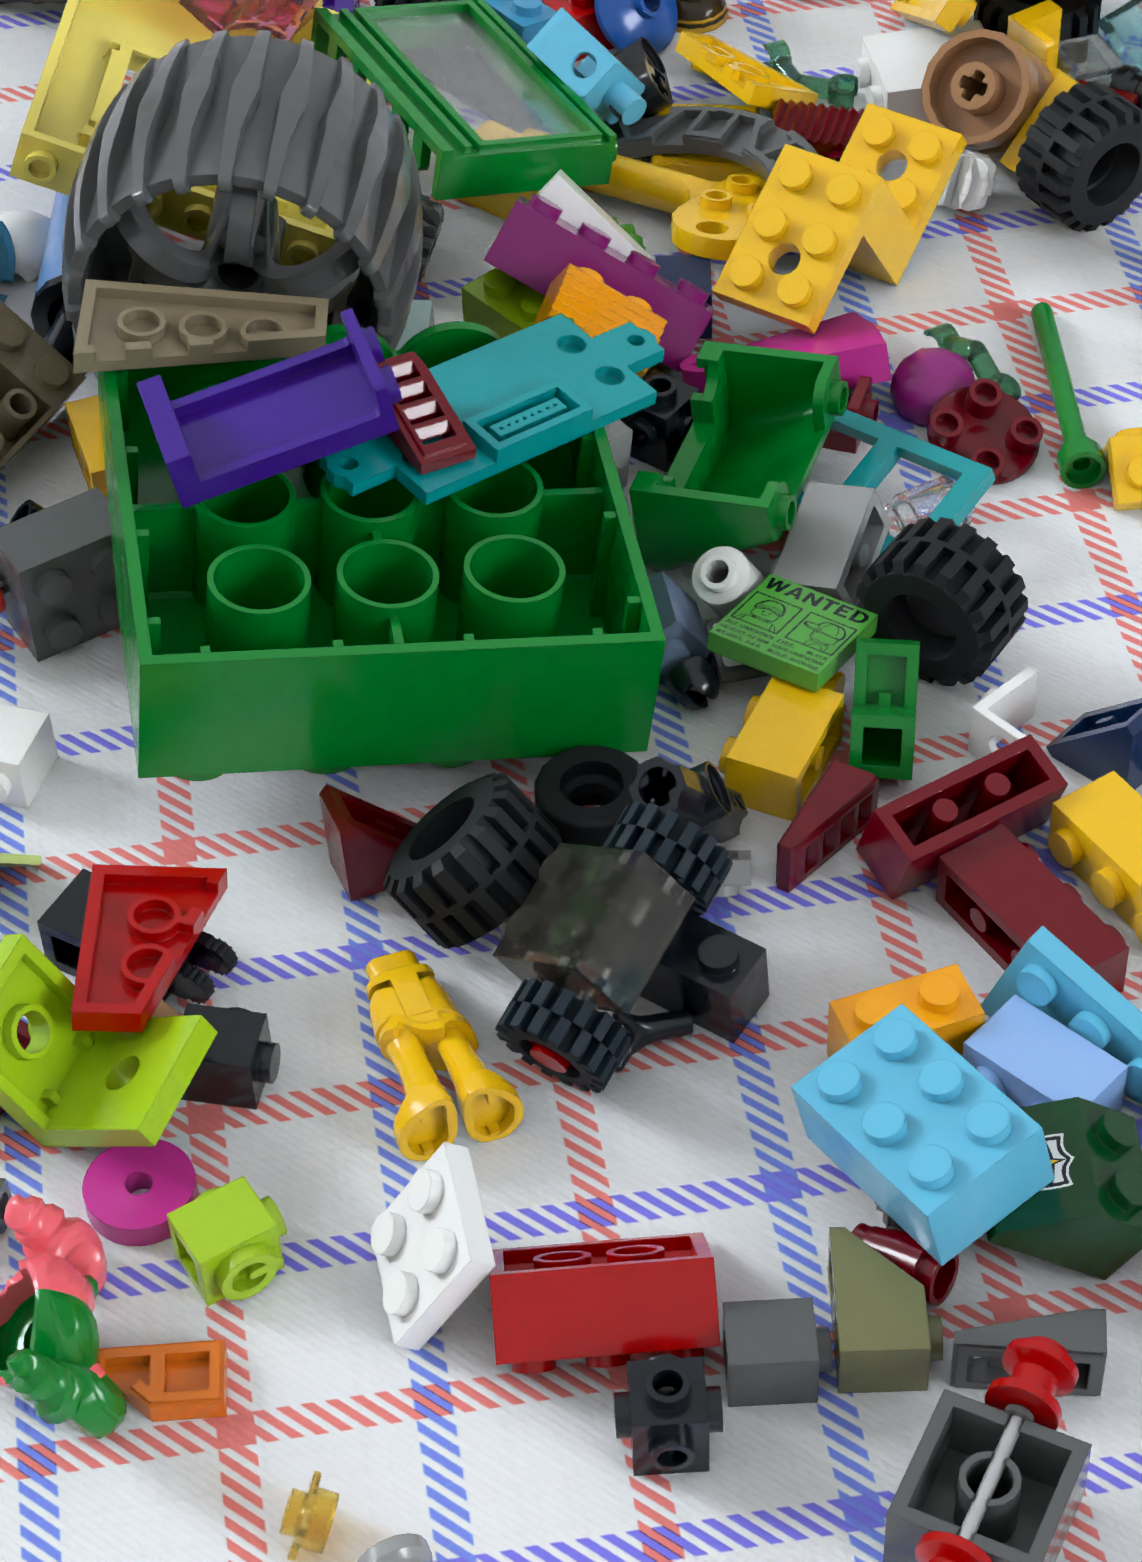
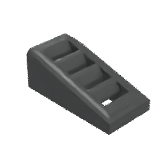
M1106 1309L1075 1310L954 1331L950 1386L988 1389L993 1380L1000 1377H1010L1003 1367L1002 1357L1007 1345L1012 1340L1043 1336L1061 1344L1067 1350L1079 1370L1076 1386L1068 1395L1100 1396L1107 1358Z

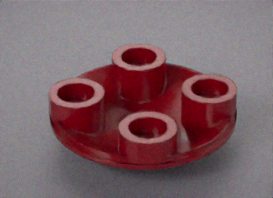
M987 378L977 379L971 383L970 387L959 388L943 396L934 405L927 422V438L929 443L992 468L996 478L992 485L1011 482L1024 475L1031 468L1037 458L1044 432L1041 423L1032 417L1023 404L1003 392L997 382Z

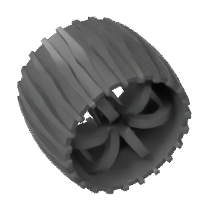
M228 30L216 31L211 39L192 44L188 39L176 43L170 52L160 59L151 58L132 77L130 82L125 84L99 120L87 144L72 184L65 215L62 241V292L66 320L72 322L74 343L85 280L92 279L329 299L327 325L343 324L340 312L352 308L360 327L373 326L375 333L382 337L392 350H395L404 331L416 292L423 248L422 192L418 166L413 150L410 149L406 128L400 115H393L386 104L383 90L375 82L369 85L359 75L354 73L353 64L341 56L336 61L324 53L314 50V42L302 38L300 44L271 38V31L258 30L256 36H230ZM217 185L205 241L201 251L188 250L174 243L162 233L151 219L146 205L152 202L153 196L175 190L176 194L180 195L190 193L191 187ZM275 196L300 206V214L311 220L316 216L334 229L333 236L337 242L329 250L312 260L299 265H280L287 223L284 218L279 216L278 202ZM95 372L96 379L98 380V372Z

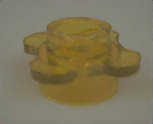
M313 1471L306 1491L296 1488L291 1489L279 1529V1534L293 1537L287 1560L295 1562L299 1548L320 1554L323 1553L334 1520L339 1493L318 1487L322 1472Z

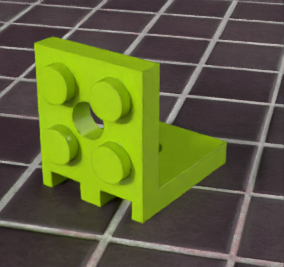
M24 934L4 935L0 942V1106L43 1147H155L218 1032L202 1015L151 1017L142 1033L72 1031L71 1006L75 985ZM23 1015L28 1019V1031L31 1037L30 1043L25 1050L21 1047L17 1038V1026Z

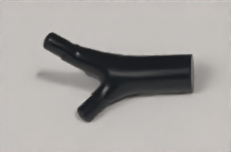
M616 1008L612 1013V1017L615 1020L613 1023L624 1027L627 1031L625 1035L630 1036L631 1042L615 1071L621 1072L631 1056L646 1045L655 1041L692 1035L693 1020L689 1009L685 1008L640 1016L630 1014L622 1008Z

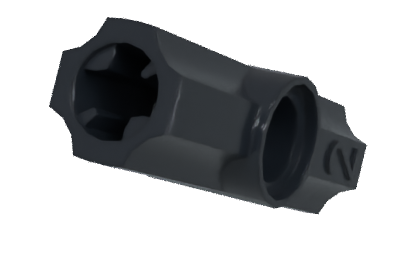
M657 756L637 765L636 778L628 787L633 803L642 802L646 807L649 803L659 805L663 813H667L668 810L674 811L679 814L681 821L688 824L691 820L700 826L698 830L700 833L711 834L718 840V843L728 841L740 835L741 822L748 815L741 793L725 786L718 770L710 761L687 769Z

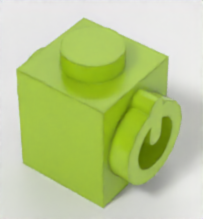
M244 1176L222 1187L208 1189L201 1193L194 1201L166 1214L175 1257L207 1306L223 1298L233 1301L251 1297L263 1290L273 1280L276 1272L284 1268V1258L280 1244V1237L287 1234L284 1219L272 1198L266 1196L259 1199Z

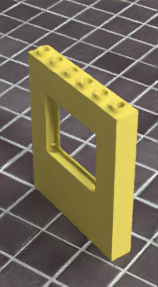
M67 0L19 138L9 176L70 196L72 184L87 144L99 120L121 90L127 69L137 72L151 58L158 60L167 55L176 43L188 39L191 44L212 38L216 31L228 30L230 36H256L258 30L271 31V38L300 44L302 38L311 41L314 8L323 7L305 0ZM328 9L332 14H339V12ZM366 78V83L370 85L371 82ZM217 185L191 187L190 193L177 195L175 190L153 196L152 202L147 204L146 208L157 226L205 241ZM275 196L278 202L279 216L284 218L287 223L280 265L302 264L318 257L336 243L337 240L333 236L334 229L316 216L311 220L300 214V206Z

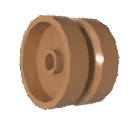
M984 28L961 32L944 43L928 63L921 85L922 106L931 124L961 133L967 142L965 147L979 150L980 153L989 155L991 159H1001L1054 79L1042 59L1004 33Z

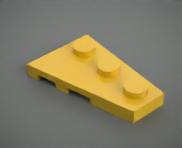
M681 31L675 51L691 62L690 67L710 76L747 105L760 106L772 113L776 101L780 98L786 103L791 99L796 104L801 100L806 105L810 102L816 103L819 96L818 93L711 35Z

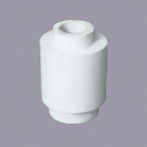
M719 546L705 552L696 562L692 572V585L696 594L720 617H725L765 579L763 574L743 553L729 546Z

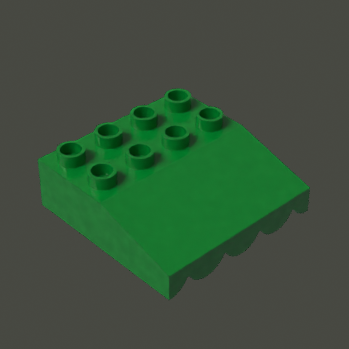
M466 321L445 322L428 327L411 337L399 350H392L388 343L377 335L384 359L408 352H415L428 369L502 338L486 326ZM344 324L327 325L326 345L345 338ZM289 358L98 372V395L116 597L138 778L175 776L188 781H207L230 773L305 770L315 774H335L350 767L430 763L439 767L455 768L468 765L475 760L554 757L560 752L577 746L592 745L610 747L622 752L647 751L666 638L605 427H601L428 505L421 502L396 478L351 496L346 490L334 487L326 480V472L318 466V459L192 506L182 508L136 383L160 375L170 401Z

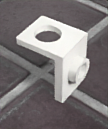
M1029 666L1000 687L996 686L989 689L980 701L972 706L968 752L980 759L998 750L996 744L1002 739L1011 744L1026 736L1017 728L1034 716L1039 675L1037 671Z

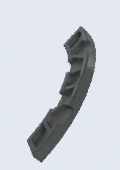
M671 107L669 115L649 118L641 117L631 125H624L620 120L610 125L606 120H603L617 135L618 155L635 159L674 153L706 154L738 162L755 171L765 181H767L785 143L817 154L813 146L800 134L792 130L785 131L775 126L773 119L749 111L726 107Z

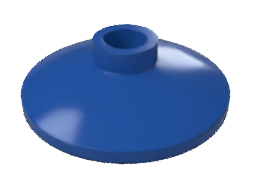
M594 0L598 24L606 39L618 51L642 36L649 41L659 54L670 44L674 37L678 21L676 0Z

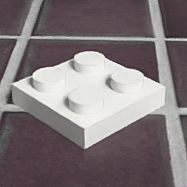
M443 1142L425 1165L415 1172L411 1181L390 1206L376 1218L371 1227V1247L377 1258L383 1288V1307L388 1313L394 1346L419 1351L496 1266L468 1147Z

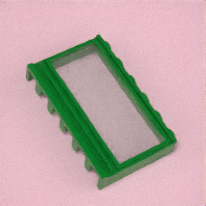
M485 0L354 8V13H351L347 8L340 9L339 14H332L326 7L314 8L311 41L314 42V50L324 53L336 61L341 56L350 58L354 73L359 75L365 82L366 78L371 83L375 82L383 90L386 104L388 102L391 104L393 115H400L405 125L407 136L409 126L414 130L412 150L418 171L429 169L431 150L436 155L431 194L436 201L539 191L560 169L578 186L609 184L612 162L616 160L618 153L617 135L569 86L526 47L528 44Z

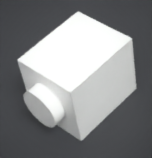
M0 703V803L28 809L58 758L50 714Z

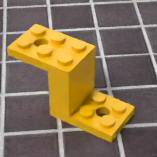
M868 103L839 162L785 143L712 291L720 300L815 334L847 268L897 286L967 144L965 138L961 133ZM898 159L907 162L904 174L898 179L887 181L881 177L884 167L889 162ZM788 252L800 253V262L795 270L784 275L775 273V264L783 254Z

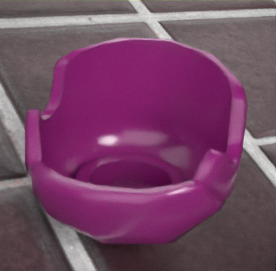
M941 347L920 348L904 358L896 368L890 385L891 399L902 417L917 425H927L934 405L946 394L959 388L970 387L971 383L975 381L972 367L962 355Z

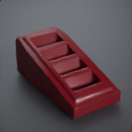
M415 352L387 358L384 362L377 364L379 368L386 365L391 366L403 401L392 404L400 430L387 435L420 475L476 458L474 443L433 375ZM439 436L443 438L442 440L432 442L426 445L422 443L423 441L430 440Z
M837 760L829 764L777 843V889L788 893L866 828L878 804L879 779L875 774Z

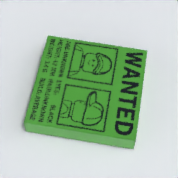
M770 574L709 631L707 649L815 693L856 653L857 637L871 638L876 633L878 614Z

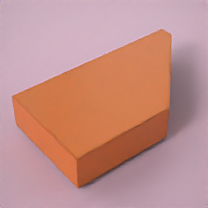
M225 1339L99 1348L97 1362L104 1369L105 1374L122 1391L125 1400L150 1421L160 1422L227 1417L228 1353Z

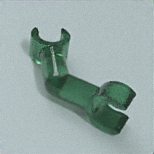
M784 40L763 44L771 60L763 62L765 65L818 93V98L827 99L830 105L833 104L836 109L841 106L846 110L853 107L854 96H857L858 78L856 76L837 74L828 79L800 74L792 63L790 49Z
M949 323L940 324L923 332L924 335L933 337L937 341L939 348H946L962 355L972 367L977 379L987 378L993 380L1000 385L1003 392L1017 400L1021 397L1019 383L1012 376L1000 373L982 342L959 336L956 329Z

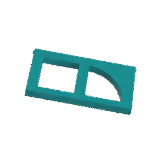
M847 409L843 416L835 417L831 427L835 431L873 446L842 485L869 487L876 490L900 458L957 480L929 515L935 522L940 517L953 519L955 524L960 526L996 480L990 467ZM803 490L797 501V505L801 503V500L805 493ZM887 534L880 554L895 537Z

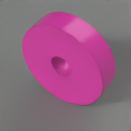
M161 1139L158 1140L155 1147H109L90 1164L82 1185L87 1215L93 1228L104 1238L126 1246H147L170 1238L171 1234L166 1214L194 1201L199 1196L195 1170L191 1160L179 1147ZM138 1189H150L149 1191L143 1194H132L134 1191Z

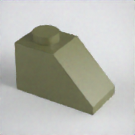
M829 1227L827 1271L838 1393L928 1391L930 1361L943 1360V1330L940 1315H927L924 1285L845 1227Z

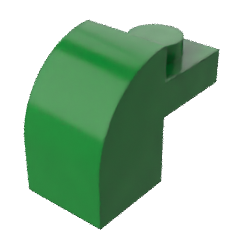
M857 637L849 765L873 773L881 779L912 780L920 641Z

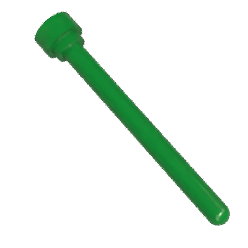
M1040 302L1033 306L1031 318L1064 441L1057 454L1062 481L1071 488H1090L1104 478L1107 471L1106 461L1101 446L1086 436L1053 310L1049 304Z

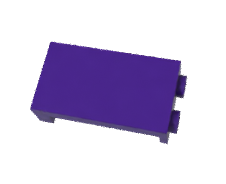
M353 309L340 312L346 331L345 338L170 401L160 375L137 382L138 390L182 508L400 430L392 404L403 401L391 366L386 365L379 368L377 365L384 362L385 359L373 326L361 329Z

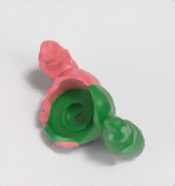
M16 1194L10 1197L6 1205L4 1221L7 1227L14 1230L15 1238L23 1245V1253L27 1258L18 1261L19 1271L15 1276L7 1280L4 1291L0 1293V1386L15 1389L26 1401L33 1402L36 1414L47 1424H60L70 1420L85 1436L101 1439L113 1433L124 1421V1416L127 1413L124 1394L105 1374L104 1369L97 1362L99 1334L97 1322L93 1315L95 1308L94 1300L103 1289L107 1280V1261L102 1242L91 1225L81 1218H65L64 1209L53 1203L45 1204L40 1197L31 1195L24 1198Z

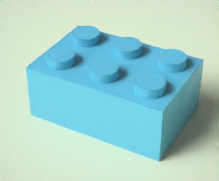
M900 1004L791 1086L807 1137L941 1266L945 1265L1055 1179L1043 1128L903 1004Z

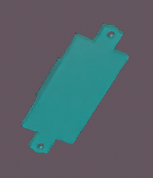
M561 313L429 368V371L474 443L476 458L420 475L386 434L319 459L318 466L326 472V480L331 485L346 490L351 496L396 478L421 502L428 505L655 404L657 391L635 373L662 362L665 349L657 344L656 336L651 332L638 328L631 322L591 338ZM439 436L430 440L423 441L422 443L426 445L432 442L442 440L443 438Z

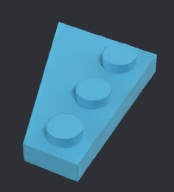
M1042 925L1026 941L981 1003V1007L985 1014L991 1017L1015 994L1126 1064L1128 1070L1124 1095L1142 1104V1012Z

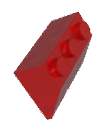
M703 1232L492 1249L496 1266L490 1271L489 1279L496 1365L511 1364L512 1372L536 1374L548 1372L556 1368V1360L585 1358L586 1366L608 1368L627 1364V1361H630V1354L659 1352V1355L672 1354L681 1358L704 1356V1348L721 1346L714 1256Z

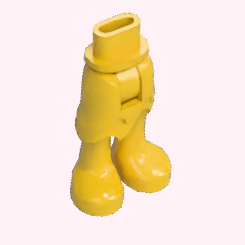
M402 950L380 956L368 962L365 971L370 981L366 986V993L370 1002L369 1012L375 1039L382 1055L395 1066L405 1092V1099L400 1105L393 1123L394 1136L400 1152L408 1159L426 1161L431 1158L443 1142L454 1143L458 1131L457 1111L451 1096L439 1081L434 1070H448L454 1084L461 1119L472 1139L484 1143L510 1135L523 1118L524 1106L510 1082L488 1069L476 1053L479 1048V1042L472 1030L471 1024L457 1010L447 991L435 979L433 969L427 964H420L416 954L411 950Z

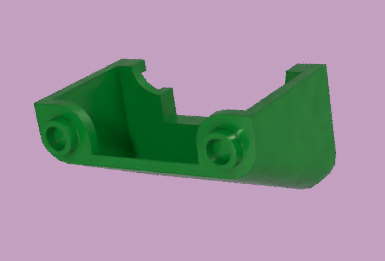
M705 341L696 357L697 368H704L705 390L703 393L693 392L690 398L693 423L667 475L664 476L662 473L639 470L629 488L636 538L645 568L666 571L696 563L705 552L712 548L729 546L742 551L778 541L784 531L792 529L800 494L835 417L843 416L847 408L849 387L847 381H841L839 356Z

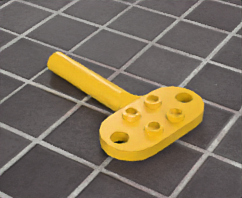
M527 131L521 137L541 136L545 134H541L534 131ZM617 154L616 160L612 162L609 184L579 187L672 214L671 241L680 250L698 257L727 261L766 181L753 170L729 175L723 181H709Z

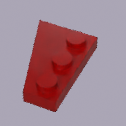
M92 865L71 1006L72 1031L136 1033L144 1031L228 888L227 868Z

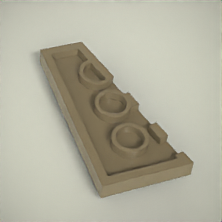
M86 279L73 352V374L292 358L326 345L329 299Z

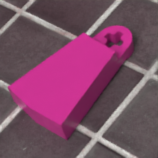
M854 311L821 321L815 334L794 329L746 344L748 346L839 356L841 381H847L849 388L856 387L860 375L872 377V384L892 381L885 340L875 325ZM695 354L681 361L679 365L682 382L700 389V393H703L706 385L704 368H697L696 357L698 354Z

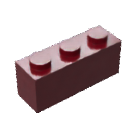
M1029 734L875 809L856 850L893 900L937 878L939 856L992 828L1003 824L1017 838L1045 824L1051 815L1052 803L1061 798L1068 783L1033 736Z
M1003 824L939 856L935 901L1004 971L1026 941L1043 925L1119 993L1123 992L1129 947L1121 933L1112 925L1105 924L1083 903L1081 896L1072 885L1063 883L1041 862L1034 848L1028 843L1018 840Z

